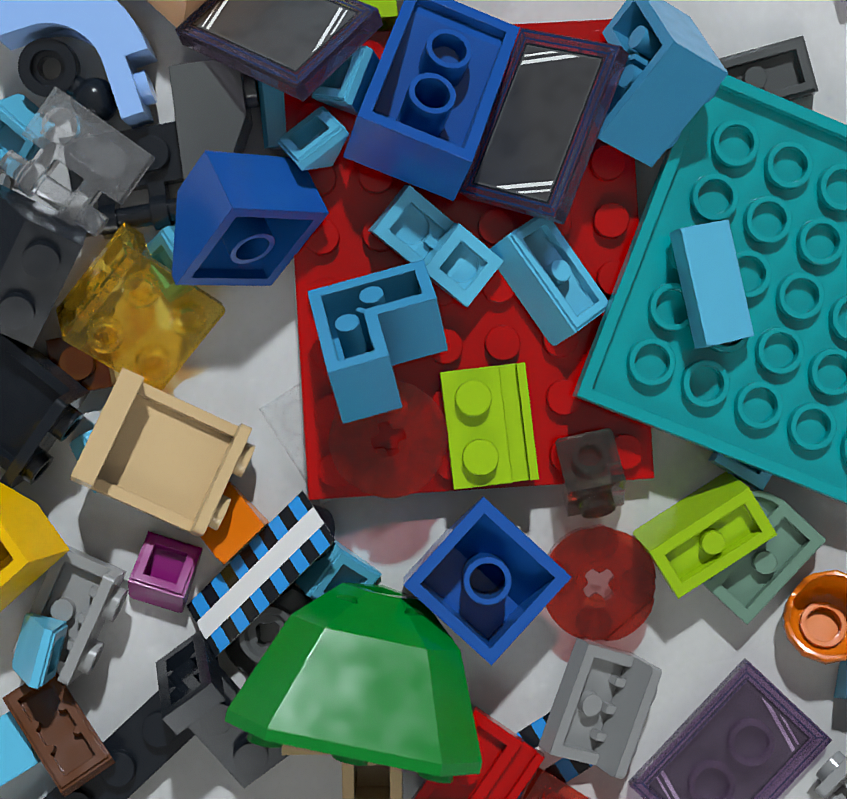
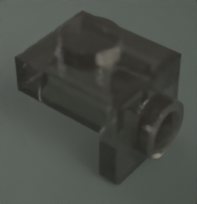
M605 428L556 440V452L562 472L563 499L568 517L582 514V517L587 519L599 518L614 512L616 506L624 505L626 479L611 429Z

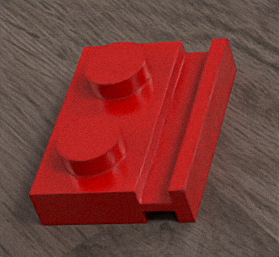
M475 706L472 711L482 757L480 774L454 776L452 783H438L425 779L412 799H517L545 759L544 753L523 741V738Z

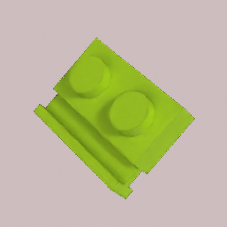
M525 362L440 372L453 489L539 480Z

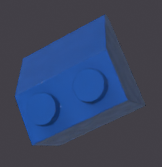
M204 151L177 190L172 277L175 284L271 286L294 258V255L298 253L329 214L308 170L302 171L290 157Z
M482 496L440 536L403 577V585L492 666L572 577Z

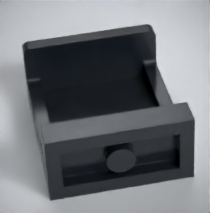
M0 333V467L6 472L0 479V482L12 489L24 480L33 484L47 470L54 459L48 451L57 439L61 442L64 441L79 425L84 414L78 408L90 391L35 347L26 345Z

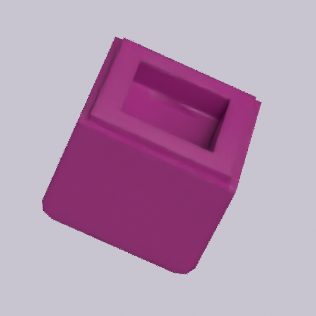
M148 531L128 580V595L135 600L182 613L203 548Z

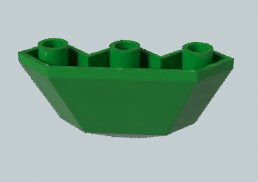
M341 583L291 614L228 707L225 716V722L248 732L247 740L255 745L269 748H280L283 745L331 754L335 760L350 765L364 766L370 762L417 772L418 776L438 783H452L454 776L480 774L482 767V757L461 650L434 613L417 597L384 585Z

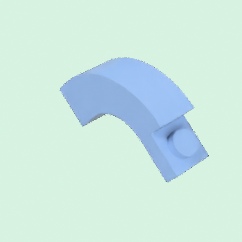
M0 0V42L7 48L14 50L26 46L36 39L69 37L88 43L97 50L101 57L121 119L132 129L154 123L149 105L157 103V97L146 69L137 72L136 68L157 62L158 60L146 35L117 0Z

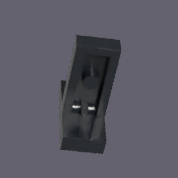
M200 630L156 662L163 721L176 735L189 727L243 788H246L289 756L282 755V747L269 748L249 742L247 740L248 732L225 722L227 709L240 691V688L219 666L218 656L215 657Z

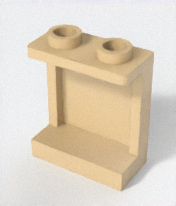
M122 368L74 467L70 480L194 536H203L207 527L217 530L231 502V498L223 495L232 474L242 477L255 450V445L247 442L252 428L242 423L239 426L234 425L144 383L145 377Z

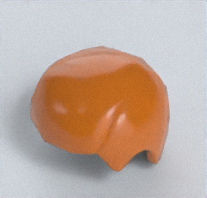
M838 570L813 573L802 579L785 603L782 617L784 619L783 627L787 640L803 657L822 664L846 661L847 574Z

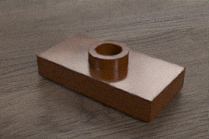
M56 672L55 677L38 689L29 687L24 683L2 699L59 791L66 797L113 765L115 761L67 686L57 681L59 674Z

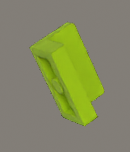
M724 472L632 533L637 542L649 554L669 588L678 599L777 535L750 488L728 472Z

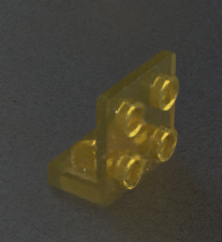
M124 222L57 307L56 313L63 341L118 373L121 372L122 368H125L145 377L144 383L162 391L224 315L225 308L221 301L196 285H176L172 277V270L151 257L143 234Z

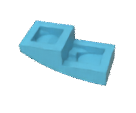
M410 185L402 187L368 230L406 262L412 263L424 259L431 281L465 307L470 305L504 262L459 223L451 221Z

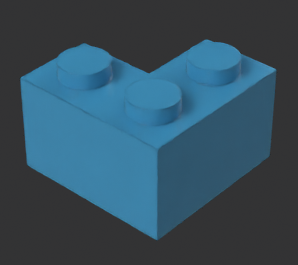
M626 0L602 32L610 46L618 47L615 55L618 62L608 73L590 124L599 140L653 167L662 154L678 141L684 127L703 104L709 102L715 96L721 82L729 73L690 16L664 0ZM604 80L601 82V84L598 86L594 93L593 99L586 114L588 121L590 119L591 113L595 106L596 100L598 98ZM591 97L588 99V102L584 109V113L586 112Z
M424 259L307 291L327 373L343 424L402 408L392 366L448 350L437 297Z

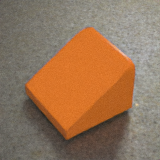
M230 481L227 483L223 495L231 498V502L219 528L214 530L207 527L204 535L200 536L223 565L269 523Z

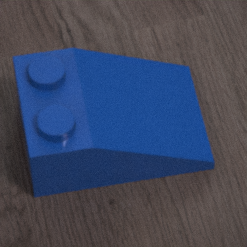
M404 0L356 117L343 157L454 201L473 163L520 27L454 0Z

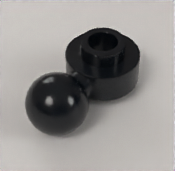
M40 38L30 42L22 50L18 60V73L28 90L36 95L49 98L61 97L67 94L72 98L73 108L77 115L88 123L101 124L107 122L116 114L118 107L110 83L98 77L87 79L81 77L78 56L69 45L52 38ZM54 57L61 65V72L57 78L50 80L43 73V64L47 59Z

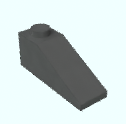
M237 56L169 65L183 179L185 180L204 151L244 153L253 126L251 108L260 107L258 83L255 72L246 73L244 65Z

